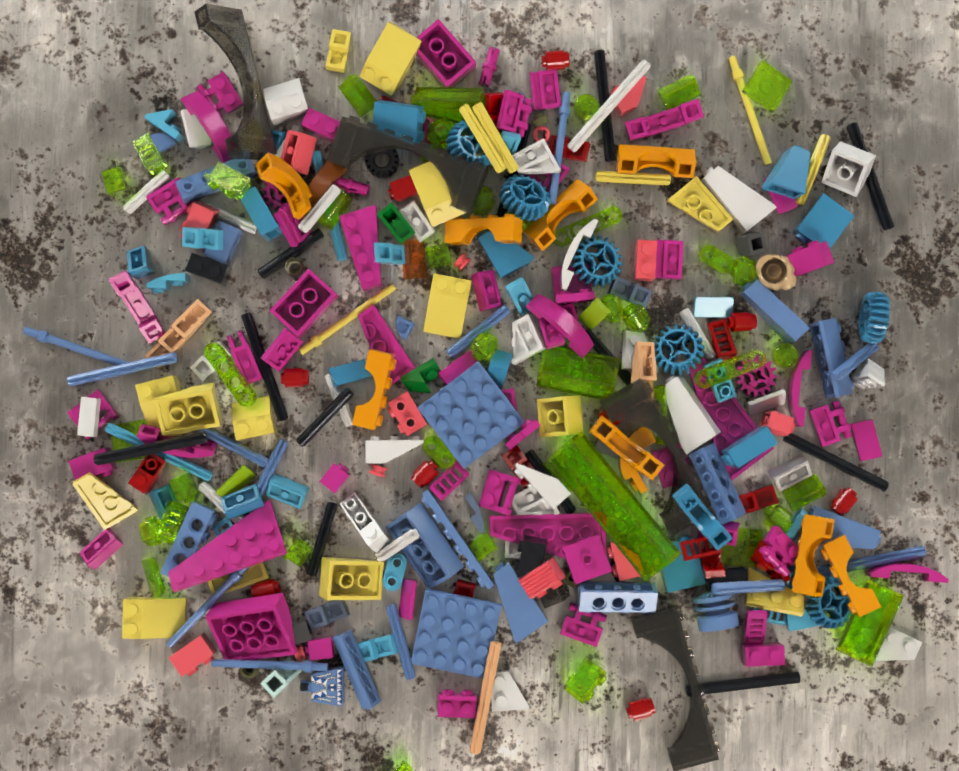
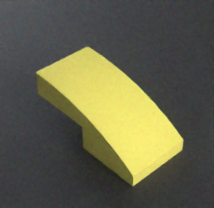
M332 30L325 65L326 70L345 73L351 32Z

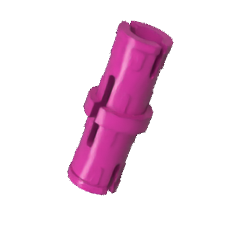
M493 47L488 48L486 60L482 64L483 70L478 83L480 86L484 87L485 83V87H490L493 73L497 69L496 62L500 50L497 48L494 50Z
M339 177L335 183L336 186L346 190L347 193L353 192L366 197L369 194L370 185L354 181L353 178Z

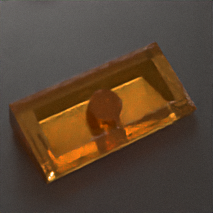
M406 240L401 244L404 245L406 264H403L404 280L427 278L424 241L420 243L418 240Z

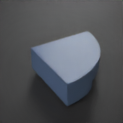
M156 133L150 135L160 153L177 145L166 134Z
M398 315L396 318L397 332L407 341L415 324Z

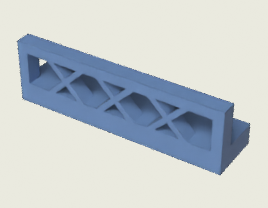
M348 630L335 635L332 639L361 708L372 709L381 702V699L353 632Z

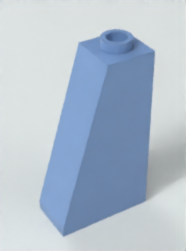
M758 279L754 282L750 280L742 287L744 291L740 295L786 344L797 341L810 329L807 324Z
M810 506L808 515L835 519L832 539L841 534L845 535L851 548L875 549L881 541L880 530L819 507Z
M503 561L494 567L496 571L493 572V576L514 641L518 643L546 624L548 619L534 598L530 599L522 585H520L517 573L509 562L505 564Z

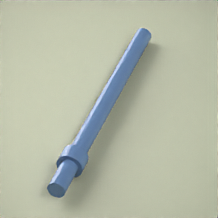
M563 92L562 106L559 107L560 120L554 158L560 169L567 118L570 116L571 110L569 107L570 92ZM552 173L549 195L551 199L550 204H556L560 173Z
M25 327L23 330V334L37 338V341L49 342L113 365L129 363L49 335V332L43 330L37 331L29 327Z
M249 567L230 573V577L166 644L172 648L235 582L238 583L243 577L242 574Z
M212 659L211 661L212 667L304 670V672L310 673L313 671H328V663H313V661L309 660L304 662Z

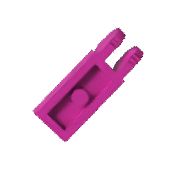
M240 330L238 331V337L241 340V346L236 347L235 340L231 334L227 336V340L242 381L247 386L263 379L250 344L247 343L243 331Z

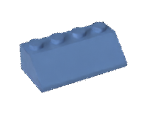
M836 318L809 324L825 398H836L852 394L854 382L849 377V374L837 381H834L831 376L832 371L847 360L844 355L846 350L845 344L840 338V323L837 322Z
M421 503L386 526L394 540L411 529L418 530L419 538L401 549V551L428 589H432L449 579L464 567Z

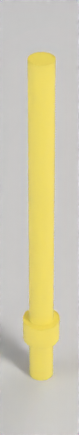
M731 56L728 58L732 69L731 75L737 83L764 164L769 165L772 161L743 79L744 73L739 68L736 56Z
M391 283L318 336L314 335L311 337L310 341L298 350L304 355L312 348L319 347L323 344L322 341L392 293L396 288Z

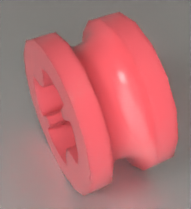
M544 126L537 127L533 132L534 142L539 141L537 138L538 132L541 131L542 133L543 131L546 133L544 140L547 143L550 138L549 130Z
M463 253L453 266L458 267V271L461 272L470 263L471 258H466V254Z
M371 464L372 470H369V473L385 478L384 472L388 468Z
M300 643V646H296L297 653L295 658L297 662H301L302 659L308 660L305 645Z

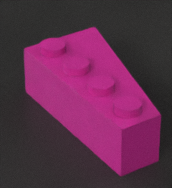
M376 204L339 216L364 292L382 286L381 263L375 262L374 243H379L378 209Z

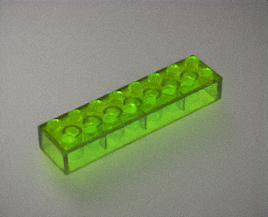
M582 431L568 440L547 459L645 582L672 563L681 554Z

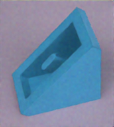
M145 245L127 251L128 273L131 277L139 279L155 273Z
M494 349L487 372L502 390L513 354Z

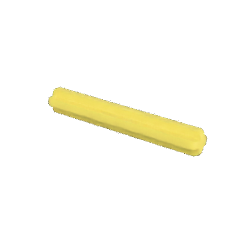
M481 102L477 103L472 107L475 115L505 163L508 173L515 172L518 169V165L484 105Z
M469 104L461 106L459 112L497 173L505 171L507 168Z
M822 134L818 140L808 167L806 193L795 199L797 205L803 206L807 200L831 140V137L826 134Z
M597 171L595 180L597 182L670 185L671 175Z

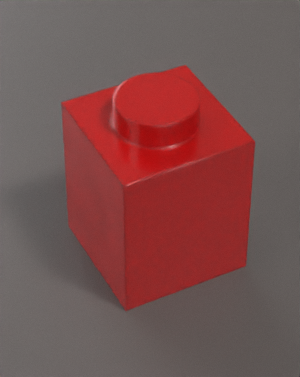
M411 175L389 183L391 187L388 189L391 200H396L397 204L418 196Z

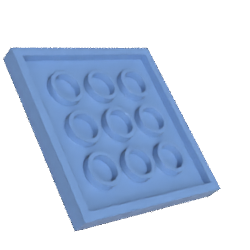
M479 361L417 407L463 469L525 423Z
M426 588L411 658L412 664L483 679L490 642L495 639L502 604Z

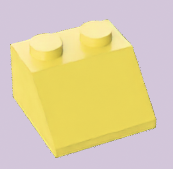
M269 395L232 403V423L236 441L278 433Z
M580 395L537 399L540 437L584 434Z

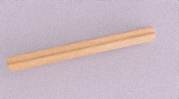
M491 641L469 750L470 753L476 755L481 753L502 645L498 641Z

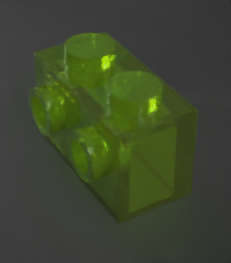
M586 656L563 686L564 690L584 704L585 701L589 702L595 694L593 691L597 685L601 686L607 678L605 675L607 673L601 666Z

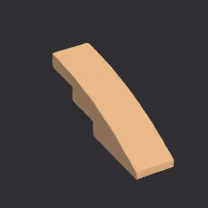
M197 299L171 325V328L158 340V343L145 355V358L173 352L177 353L205 322L212 311Z
M635 342L630 390L631 422L652 421L650 402L654 401L653 382L657 380L654 342Z

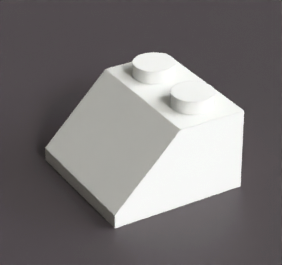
M300 78L263 89L268 112L274 125L305 116L309 107Z
M840 141L831 152L821 183L857 197L872 169L876 155Z

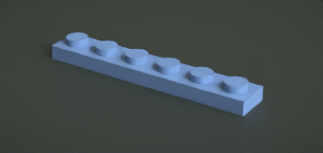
M428 489L423 492L422 502L427 508H432L434 511L432 516L438 524L442 523L446 528L443 532L449 540L453 539L457 545L454 548L460 556L464 554L468 560L465 562L471 572L475 570L478 575L476 579L481 587L486 586L487 589L493 587L494 582L431 491Z

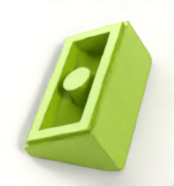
M242 465L216 490V493L223 497L243 489L256 476L255 472L248 465Z

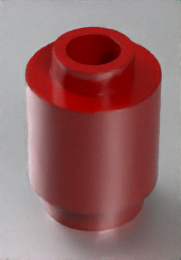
M546 51L545 56L541 57L542 67H546V70H563L565 67L570 66L568 51Z
M750 312L731 313L727 318V327L732 332L751 331L757 327V317Z
M284 369V373H281V384H285V388L309 385L308 369Z
M424 460L413 472L411 479L420 488H423L439 474L437 471L439 467L432 460L429 462Z
M849 487L847 489L842 488L832 500L830 508L840 516L847 514L858 501L857 493Z
M273 578L255 583V585L251 586L252 597L281 593L279 581L276 582Z
M651 698L628 703L629 707L626 708L628 718L633 719L634 722L652 717V714L656 713Z

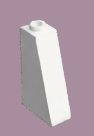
M719 166L714 170L711 167L702 174L704 178L701 182L733 218L732 221L743 234L777 208L769 200Z
M673 375L665 380L667 384L662 389L683 453L687 455L721 433V431L683 375L677 377Z

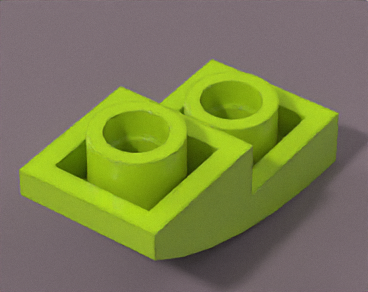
M597 298L578 318L588 329L593 330L611 311Z

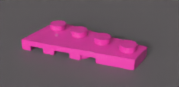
M376 305L371 306L358 315L370 349L395 354L394 359L397 360L394 371H391L390 375L392 386L401 380L400 377L414 370L416 366Z

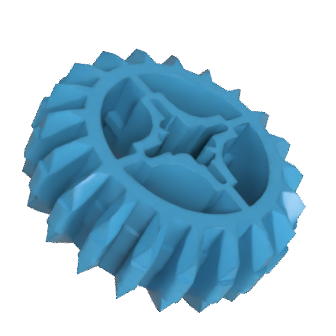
M462 120L455 124L452 130L449 131L446 141L448 144L447 150L451 151L449 156H454V163L459 162L460 167L465 165L467 170L471 168L474 171L484 169L491 162L466 121ZM475 154H483L482 156H475Z
M514 174L513 177H508L502 184L499 192L500 203L503 204V208L508 209V213L520 217L521 220L526 219L528 222L530 220L536 221L538 218L541 219L548 211L551 199L549 198L550 193L546 192L547 187L541 186L542 182L538 183L535 181V178L531 179L529 175L524 177L522 174L519 176Z
M594 235L590 239L584 238L582 240L583 243H579L572 258L573 261H576L572 264V267H577L578 269L574 274L580 273L579 280L581 281L585 278V285L590 284V282H592L593 287H596L597 284L600 287L604 286L605 283L610 284L611 279L615 280L617 278L616 274L621 272L618 267L622 266L623 263L618 260L622 258V255H617L616 253L620 248L614 249L615 242L609 244V238L607 237L602 241L601 235L597 236V238ZM590 247L599 248L596 253L586 252V249ZM605 253L608 255L609 260L606 259ZM596 257H598V262H600L598 265H596V260H594ZM584 261L589 264V270L586 268ZM598 269L608 270L605 275H595Z
M869 292L861 302L858 334L863 342L880 343L885 338L890 320V301L885 293Z
M675 324L674 329L671 330V327L667 326V332L661 330V336L655 337L657 341L654 342V347L656 348L655 361L659 362V368L665 366L664 372H668L671 369V375L678 371L681 376L682 370L689 374V367L695 370V363L701 364L699 357H704L702 350L705 349L704 345L701 344L703 339L697 338L699 336L697 331L692 333V327L686 330L683 324L681 329H678V325ZM675 337H680V339L677 341L670 340ZM688 340L694 346L693 354L686 348ZM664 346L671 352L669 360L662 353ZM681 347L682 351L678 350L675 353V349H679ZM678 359H686L684 362L676 363Z
M825 576L823 596L813 597L807 595L805 597L808 599V602L804 605L809 607L807 613L811 614L810 619L816 621L815 624L827 629H836L837 627L844 626V622H850L848 616L852 617L854 615L847 606V603H849L847 596H843L838 588V585H840L838 578L834 579L833 576ZM831 587L837 591V595L831 590ZM823 610L830 614L829 618L824 614Z

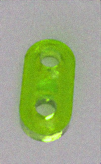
M705 245L699 250V260L718 273L728 274L734 269V259L717 247ZM705 252H709L711 257L706 258ZM721 262H726L727 267L722 268Z
M429 436L424 440L423 451L441 469L447 470L454 466L456 458L438 437ZM434 444L436 448L431 450L429 445ZM446 457L449 459V462L444 463L442 459Z

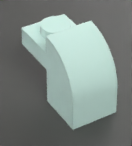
M289 656V657H288L286 660H284L283 662H294V661H293V660L291 659V657ZM275 669L260 684L274 698L302 670Z

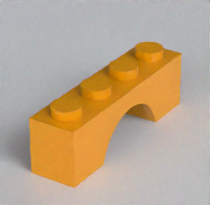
M619 144L616 159L617 173L637 174L643 168L658 167L669 171L674 177L693 178L696 166L695 149Z
M577 178L557 197L556 204L549 205L548 211L541 219L532 220L522 231L532 244L541 251H544L556 239V227L564 217L575 212H585L598 198L588 185Z
M504 214V217L487 215V218L470 216L469 219L458 216L453 218V220L445 222L444 243L453 246L470 245L475 235L485 229H489L497 242L503 244L522 243L523 220L516 218L514 214Z
M369 349L365 369L372 374L376 389L374 396L369 402L356 406L352 425L376 430L379 426L381 427L384 416L381 415L382 410L388 402V397H386L387 389H390L392 384L390 375L391 371H394L397 362L394 359L395 354Z
M600 416L588 431L649 480L653 481L664 467L663 463L635 444L603 416Z
M808 514L804 515L801 522V538L798 541V557L795 560V576L792 579V592L813 597L823 596L826 577L817 570L814 555L817 547L823 541L832 539L835 519Z
M841 534L820 544L822 547L820 552L824 560H828L831 565L829 570L834 579L838 578L840 582L838 588L841 594L847 596L849 600L847 606L850 612L861 617L881 608L873 589L857 587L847 575V562L854 552L846 536Z

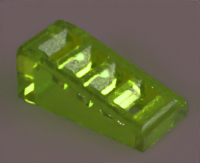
M149 133L131 142L150 175L168 166ZM148 140L149 143L139 148L138 145ZM150 146L152 147V149H150L149 151L145 152L144 154L142 153L143 150L147 149ZM155 153V155L150 157L149 159L145 158L148 155ZM158 158L159 161L155 162L152 165L149 164L150 162Z
M175 500L169 501L154 538L172 545L189 507ZM169 516L177 518V521L170 519ZM168 523L174 526V528L172 529L168 526H165V524ZM162 530L171 533V536L161 533Z

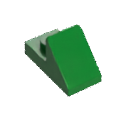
M392 202L377 213L379 219L399 244H402L416 233Z
M434 358L400 378L408 391L431 393L427 383L439 377L438 373L441 370Z

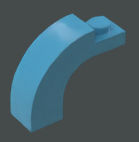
M687 483L672 495L682 511L717 551L732 539L724 526L712 515Z

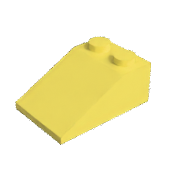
M389 21L368 56L359 77L393 96L401 89L422 41Z
M444 155L409 169L432 227L467 213L465 203Z
M433 274L423 332L461 339L472 284L471 280Z
M172 375L135 385L147 425L160 428L153 399L180 391L181 387L178 376ZM189 432L177 433V434L166 435V436H168V437H173V436H177V435H181V434H185V433H189Z
M214 383L193 386L153 399L162 436L218 427L221 424L222 414Z
M322 557L319 596L326 600H381L384 561Z
M127 597L123 599L122 639L171 638L186 623L187 598Z

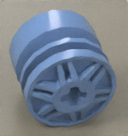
M708 591L693 597L695 604H701L695 607V611L705 613L697 617L700 632L726 630L740 625L737 611L728 610L729 607L736 604L734 600H727L733 598L734 594L714 595L712 591Z

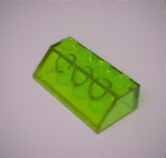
M563 346L545 349L538 370L536 386L612 402L621 358L588 352L581 358L571 348Z
M867 579L863 588L873 589L881 608L861 617L851 613L835 650L872 667L904 595Z

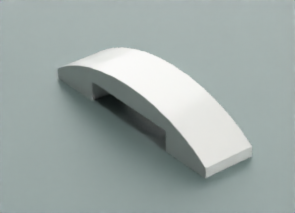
M594 219L584 226L570 244L561 268L560 284L562 291L567 290L574 275L573 272L567 269L582 237L590 239L599 220Z

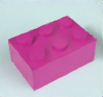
M439 19L416 37L422 41L416 57L447 93L476 69V61Z
M308 268L269 311L301 339L339 296Z

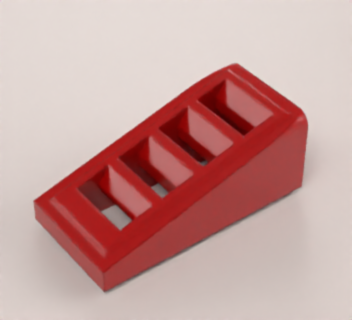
M726 319L707 323L713 350L716 353V360L722 359L725 361L735 358L737 350L730 330L727 327ZM723 327V330L714 332L715 328ZM724 334H725V337L718 338V339L716 338V336H720V335H724ZM727 342V345L719 346L720 343Z
M704 536L679 542L684 561L722 553L721 548L717 551L713 546L710 551L708 541ZM701 541L704 542L706 552L702 551ZM693 543L697 544L699 554L695 553ZM687 544L690 545L691 554H692V555H690V556H688V553H687V548H686V545H687Z

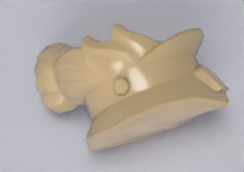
M768 254L758 260L756 275L759 281L768 289L775 291L780 289L789 290L796 285V277L793 275L795 268L788 257Z

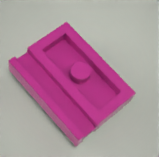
M557 69L529 72L533 110L558 109L561 106Z
M288 201L277 213L273 214L291 248L297 247L298 243L302 242L312 232L310 229L307 233H304L298 228L304 217L299 220L293 218Z
M656 239L655 278L681 280L683 241Z

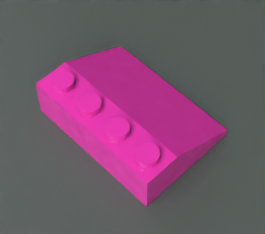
M283 593L218 602L210 608L205 616L224 659L258 660L296 655L297 653L290 609Z

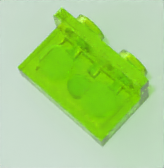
M220 161L210 174L205 173L204 175L210 188L214 190L220 189L228 198H236L241 201L253 182L251 178Z

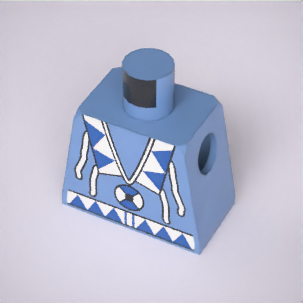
M344 665L328 668V671H313L311 680H301L300 691L311 692V700L313 702L343 706L345 703Z

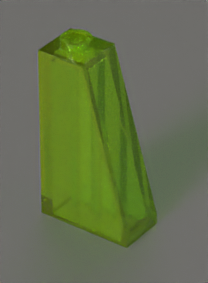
M416 87L415 94L411 97L412 105L424 106L426 117L457 124L462 120L465 122L459 112L461 106L469 104L472 109L474 105L481 102L485 107L483 88Z

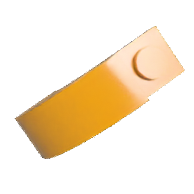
M268 152L255 164L260 179L273 184L284 194L289 203L293 218L299 220L312 208L309 201L312 194L307 184L288 163Z
M648 425L641 426L628 436L630 440L642 449L656 442ZM619 456L618 466L622 479L626 481L631 478L632 481L629 483L634 492L638 491L639 494L648 491L638 471Z

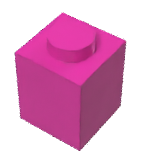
M334 463L319 482L333 493H337L349 478V469L342 463H339V465Z
M333 635L312 638V640L307 641L308 644H305L306 656H309L310 661L333 658L335 656Z

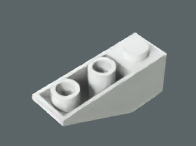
M869 358L857 367L851 377L855 381L854 385L863 390L884 387L885 385L884 368Z
M370 436V440H365V464L387 463L423 444L424 440H420V436H409V440H401V436H389V440H382V436Z
M518 463L513 465L516 468L514 470L516 475L521 480L525 478L529 483L526 486L533 494L537 492L540 495L541 499L539 501L545 508L555 509L571 494L559 479Z
M355 492L340 503L364 541L372 550L377 553L391 542L382 526Z

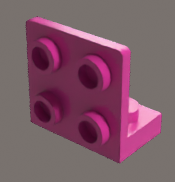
M585 264L586 268L589 270V264ZM569 265L567 270L574 273L578 269ZM562 266L551 268L555 303L563 305L593 302L595 300V292L592 291L591 282L585 285V278L580 281V273L574 274L567 290L562 291L560 284Z

